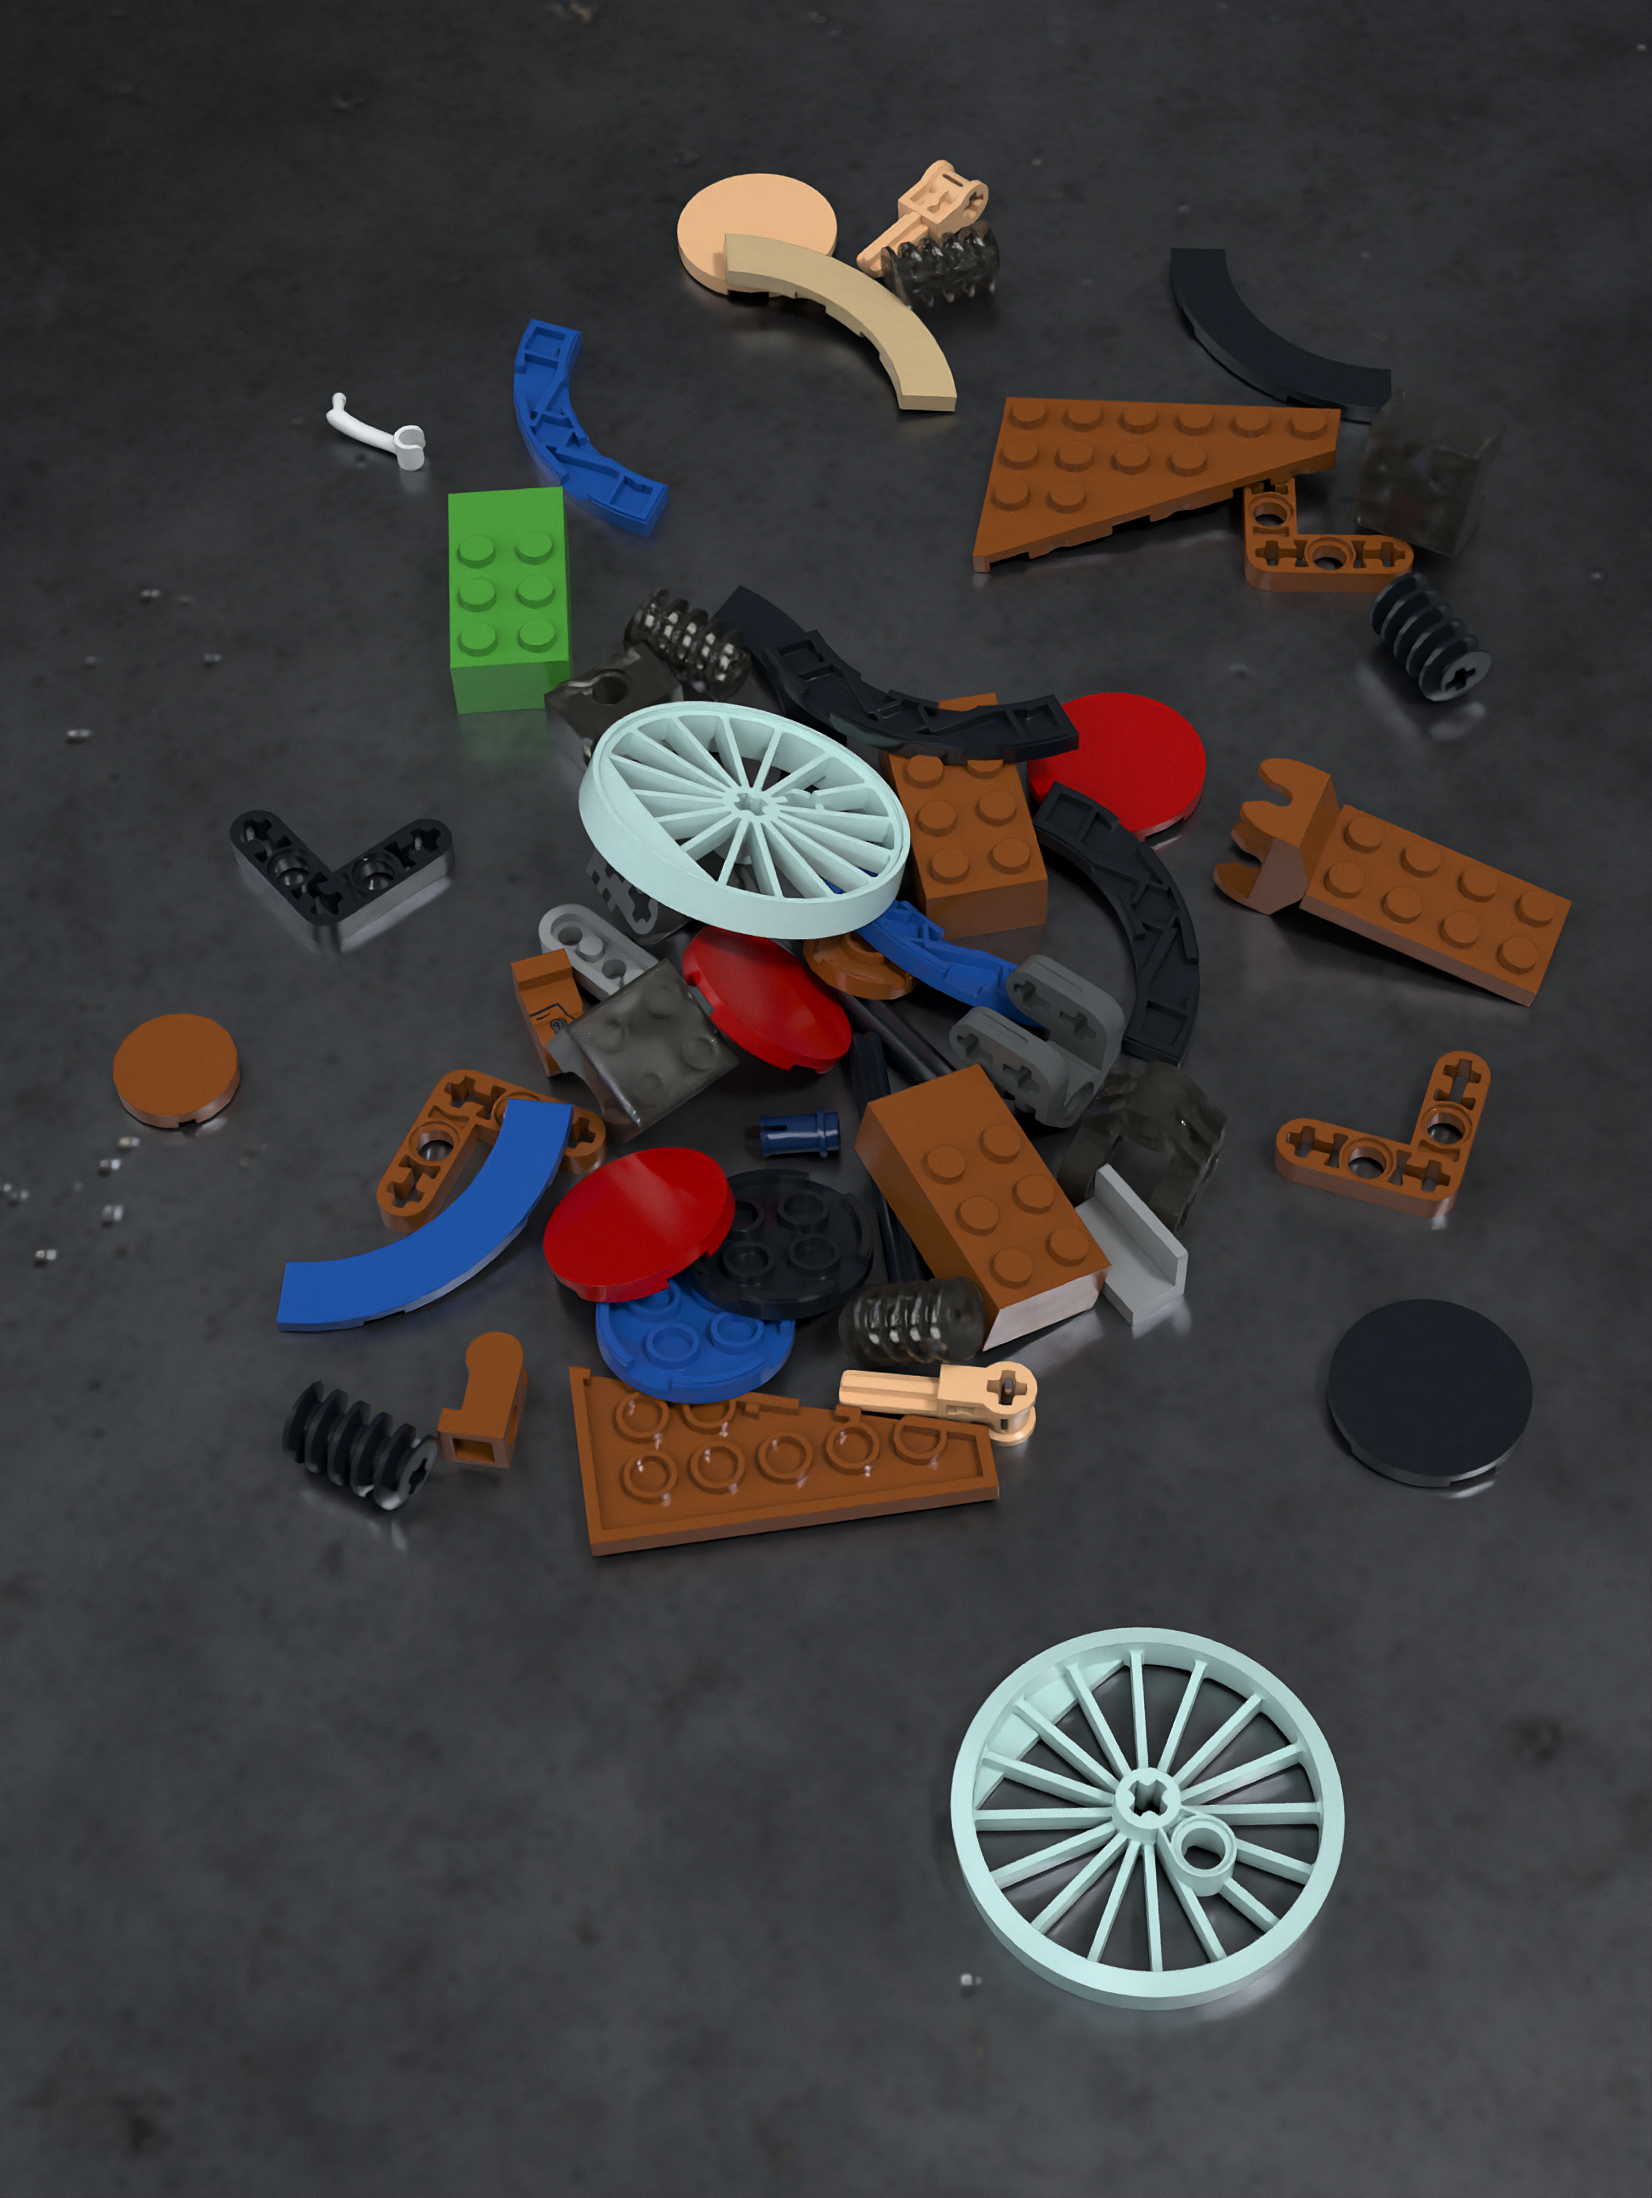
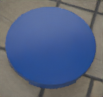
M682 1271L666 1279L670 1287L663 1291L625 1302H598L596 1306L597 1343L601 1355L609 1368L622 1381L634 1389L649 1396L671 1402L690 1404L719 1402L741 1396L760 1387L771 1379L784 1365L791 1353L795 1339V1319L763 1320L728 1312L699 1295L685 1279Z

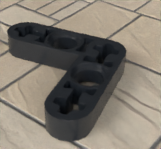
M253 810L246 812L235 819L229 829L231 846L238 864L308 937L324 944L338 943L349 938L445 875L452 868L455 861L450 830L442 822L433 819H419L407 824L333 873L278 816L269 811ZM254 837L261 841L269 839L272 854L268 857L266 849L258 841L249 840ZM420 846H424L429 850L437 847V850L432 853H429L424 848L416 851V849ZM409 865L410 869L404 870V868ZM290 868H302L309 872L308 877L296 885H285L277 881L279 875ZM384 872L394 877L392 883L383 889L372 890L362 885L363 880L373 873ZM319 895L320 903L329 912L335 913L339 911V914L334 917L327 913L318 914L314 899Z

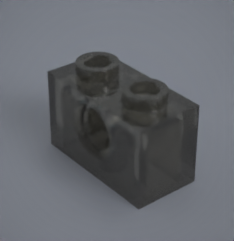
M641 642L623 653L612 655L604 663L574 679L560 683L555 689L544 694L548 732L585 775L599 740L614 723L635 711L650 706L683 702L682 685L646 644Z

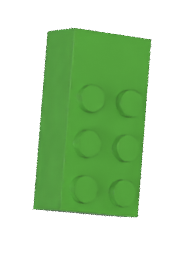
M563 486L448 494L450 670L458 714L575 706L569 537Z

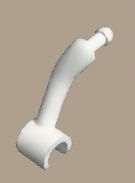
M336 393L333 396V409L326 416L328 422L334 428L356 440L396 454L398 464L405 470L414 471L423 465L425 459L423 448L426 442L424 433L418 426H404L398 429L394 435L366 425L345 412L346 397L344 394Z

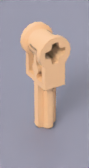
M945 160L936 161L926 170L922 179L898 199L899 220L858 255L857 266L865 275L875 279L884 275L924 239L940 247L959 229L970 226L980 217L988 201V186L979 180H972L970 182L955 173L954 166Z
M1011 1361L997 1362L987 1368L941 1364L940 1378L858 1370L844 1371L840 1380L839 1401L840 1405L862 1408V1411L935 1417L942 1420L988 1426L991 1444L1009 1447L1026 1441L1033 1433L1036 1424L1034 1404L1038 1390L1037 1382L1032 1372L1019 1363ZM1007 1378L1012 1380L1011 1390L1005 1389V1380ZM1001 1403H1010L1012 1405H1001ZM1001 1419H1008L1006 1430L1001 1428Z

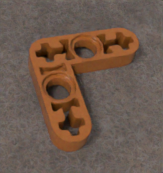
M1295 476L1288 481L1275 484L1273 492H1263L1264 480L1241 487L1244 573L1246 580L1253 587L1269 592L1380 593L1395 578L1411 573L1414 558L1412 547L1398 537L1389 535L1297 534ZM1262 514H1274L1279 516L1284 522L1275 527H1267L1259 524L1255 518ZM1321 557H1333L1343 563V567L1331 571L1324 570L1318 567L1314 561ZM1297 559H1303L1302 567H1296ZM1266 560H1275L1276 566L1267 565ZM1355 560H1361L1360 568H1354ZM1382 561L1390 562L1391 567H1383Z
M1453 1051L1440 1057L1434 1066L1410 1145L1315 1119L1297 1118L1290 1120L1280 1128L1276 1136L1273 1160L1276 1169L1284 1178L1309 1187L1419 1217L1435 1218L1443 1216L1452 1209L1457 1200L1486 1102L1491 1080L1490 1069L1480 1056L1468 1051ZM1456 1076L1468 1079L1461 1104L1449 1101L1452 1084ZM1448 1123L1455 1126L1461 1132L1463 1138L1453 1144H1441L1429 1135L1427 1129L1434 1124ZM1301 1143L1312 1146V1150L1308 1153L1307 1158L1295 1155V1151L1298 1150ZM1333 1150L1339 1152L1337 1168L1328 1166ZM1370 1157L1382 1165L1384 1172L1376 1178H1361L1350 1170L1348 1164L1355 1158ZM1396 1167L1404 1169L1400 1185L1393 1184ZM1425 1178H1433L1438 1181L1433 1193L1421 1190Z
M460 1069L444 1075L436 1084L379 1182L376 1195L381 1219L390 1229L406 1234L414 1233L433 1221L478 1142L480 1141L491 1146L495 1145L504 1122L508 1099L569 1103L475 1070ZM468 1095L475 1096L476 1103L466 1101L461 1108L454 1107L453 1100L464 1101ZM573 1105L574 1117L569 1141L576 1142L580 1139L581 1135H588L590 1143L580 1142L576 1149L569 1148L567 1144L559 1170L573 1174L590 1173L602 1165L608 1154L605 1124L597 1114ZM485 1111L491 1113V1118L489 1120H487ZM433 1140H444L453 1146V1150L448 1157L439 1161L425 1160L419 1156V1151L424 1144ZM414 1175L420 1178L417 1185L415 1184ZM416 1186L419 1203L408 1201L403 1208H398L395 1199L406 1200Z

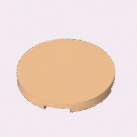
M755 173L738 175L723 179L706 187L687 203L678 221L679 254L687 271L701 284L725 295H730L732 290L753 293L768 292L769 298L781 296V294L750 287L726 285L723 252L725 233L753 235L780 240L832 257L837 242L836 217L828 201L814 188L801 181L776 174Z

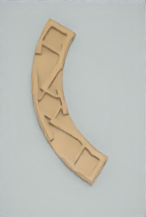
M725 233L723 252L726 285L770 291L794 299L810 298L826 306L825 313L843 323L859 337L866 336L880 352L879 359L887 370L896 390L900 409L955 410L957 394L954 380L939 345L922 321L884 286L859 270L809 248L759 236Z

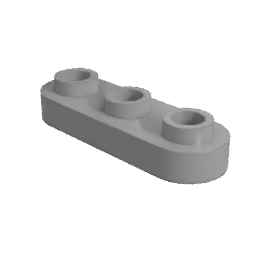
M564 904L551 909L543 916L538 929L542 953L565 948L572 967L574 981L637 1029L650 1035H667L679 1030L687 1022L691 1007L689 989L685 981L592 910L578 904ZM568 941L579 942L578 944L573 946L564 945V943ZM611 974L623 975L621 978L618 979L607 978ZM657 1007L667 1008L661 1011H653V1009Z

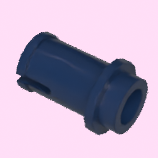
M824 1106L818 1107L817 1113L771 1117L763 1115L760 1117V1127L763 1129V1132H760L761 1146L764 1157L778 1154L820 1152L821 1157L826 1158L829 1156V1151L841 1150L838 1112L826 1113Z

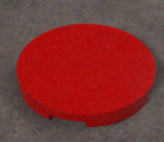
M1121 692L1087 695L1062 705L1063 710L1079 733V749L1048 758L1026 761L1027 787L1030 796L1035 797L1040 806L1053 782H1059L1083 793L1109 809L1120 818L1119 823L1140 842H1146V836L1164 830L1179 820L1181 822L1185 821L1191 815L1202 796L1206 773V756L1201 739L1195 729L1182 715L1154 699Z
M709 925L702 928L683 952L682 970L686 984L693 987L697 985L702 995L714 1008L709 1019L731 1040L755 1057L783 1070L789 1071L794 1064L813 1068L818 1074H823L833 1069L848 1051L851 1045V1028L848 1018L837 998L802 961L780 945L766 937L738 933Z
M661 1147L632 1153L597 1169L580 1181L560 1201L545 1229L543 1239L544 1254L554 1275L561 1283L575 1290L579 1298L594 1302L611 1303L647 1297L669 1288L670 1286L666 1279L688 1267L702 1254L710 1258L728 1234L735 1213L734 1194L721 1167L704 1153L681 1147Z

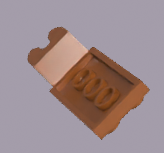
M1270 758L1260 764L1257 774L1269 789L1284 795L1288 799L1289 805L1277 806L1266 800L1243 802L1240 808V818L1242 821L1234 825L1230 835L1242 851L1256 856L1262 866L1251 868L1239 862L1216 864L1213 878L1226 895L1266 915L1302 899L1299 906L1300 909L1528 1008L1530 1007L1538 993L1572 901L1345 803L1340 811L1331 774L1287 758Z

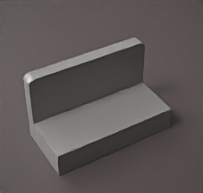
M1109 1164L1096 1170L1094 1196L1074 1209L1112 1265L1101 1288V1292L1127 1322L1134 1326L1184 1293L1188 1252Z

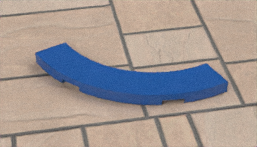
M531 319L521 338L515 357L513 383L515 413L520 434L529 454L540 471L555 487L563 486L564 495L574 504L596 518L617 528L648 538L670 499L669 486L630 471L611 457L601 456L590 444L589 436L580 425L569 399L571 373L575 360L582 348L581 332Z
M857 867L858 869L865 872L871 877H877L879 875L877 873ZM818 875L825 882V884L833 891V893H846L844 890L840 889L836 885L832 884L825 878ZM894 899L888 909L878 918L855 930L881 954L931 987L971 1006L990 1008L1009 1020L1049 1030L1018 1010L1008 996L1006 980L1008 975L1019 965L1005 961L980 949L975 950L952 945L942 939L945 932L944 929L925 917L907 900L898 902Z
M508 1099L504 1122L496 1143L482 1169L469 1187L451 1206L413 1234L386 1247L344 1259L318 1262L287 1261L276 1320L279 1330L316 1332L362 1326L364 1321L382 1318L402 1310L405 1313L415 1310L446 1295L475 1276L495 1259L528 1223V1216L542 1198L546 1188H550L568 1144L574 1117L573 1104Z

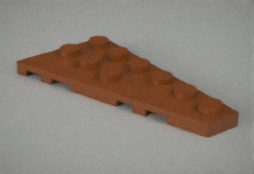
M568 1365L592 1557L999 1499V1482L988 1426L908 1414L901 1420L863 1415L862 1408L836 1404L835 1410L801 1406L800 1399L756 1392H748L732 1399L713 1403L690 1404L671 1402L644 1394L621 1379L593 1376L592 1370L589 1368Z

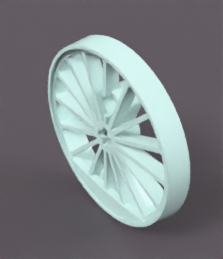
M706 701L672 702L650 706L621 718L599 740L579 790L580 815L591 841L607 862L625 879L650 897L684 915L716 927L753 936L777 939H815L840 935L867 925L883 914L894 901L900 888L910 848L909 823L900 801L884 779L865 761L840 743L810 727L773 713L740 705ZM708 751L719 752L723 768ZM741 757L762 762L752 788L749 786ZM771 766L790 773L789 776L766 791H762ZM811 785L820 789L813 791L812 794L804 791V789ZM694 837L681 846L675 841L677 839ZM712 850L726 859L717 882L696 863L697 860ZM735 863L752 864L761 894L727 886ZM773 863L804 898H786L782 895ZM857 867L877 873L879 875L877 877H871L865 872L858 869ZM818 875L825 878L826 880L836 885L840 889L844 890L846 893H833V891L825 884V882Z
M1132 1627L1098 1631L1053 1646L1020 1666L993 1691L973 1719L957 1757L951 1789L952 1829L962 1874L974 1904L994 1935L1020 1962L1048 1982L1079 1997L1119 2008L1170 2010L1196 2006L1228 1996L1264 1976L1294 1949L1313 1923L1334 1881L1344 1840V1800L1338 1770L1320 1728L1301 1701L1276 1676L1244 1654L1211 1639L1170 1629ZM1144 1664L1169 1666L1192 1673L1157 1769L1148 1767L1141 1666ZM1124 1665L1130 1667L1137 1767L1133 1771H1131L1091 1693ZM1204 1678H1211L1222 1683L1248 1699L1173 1777L1168 1775ZM1078 1703L1117 1779L1055 1726ZM1259 1712L1266 1714L1291 1743L1287 1747L1185 1789ZM1042 1739L1097 1788L1020 1760ZM1297 1763L1302 1764L1305 1768L1316 1802L1200 1805ZM1004 1778L1089 1807L978 1810ZM1152 1805L1160 1808L1159 1816L1150 1810L1143 1813L1141 1817L1134 1813V1806L1143 1811L1149 1809ZM1316 1824L1319 1829L1317 1860L1314 1864L1310 1865L1237 1839L1229 1826ZM1091 1829L992 1872L989 1871L976 1834V1831ZM1106 1845L1031 1924L1016 1911L1000 1890ZM1195 1845L1219 1854L1222 1862L1212 1869L1202 1870L1191 1866L1183 1856L1186 1854L1187 1848ZM1127 1850L1087 1959L1061 1947L1044 1936L1050 1927ZM1138 1855L1143 1857L1150 1971L1128 1970L1099 1963ZM1155 1855L1158 1857L1211 1963L1183 1970L1163 1971ZM1235 1860L1306 1886L1291 1909L1280 1920L1231 1878ZM1219 1892L1266 1934L1244 1949L1227 1957L1196 1896H1211Z

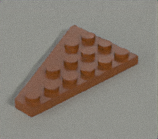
M1007 397L972 555L974 572H989V563L1027 552L1029 558L1032 559L1048 554L1057 547H1071L1113 534V525L1146 515L1150 522L1167 518L1179 510L1190 511L1233 497V489L1268 479L1272 486L1288 481L1298 474H1311L1336 466L1341 432V409Z

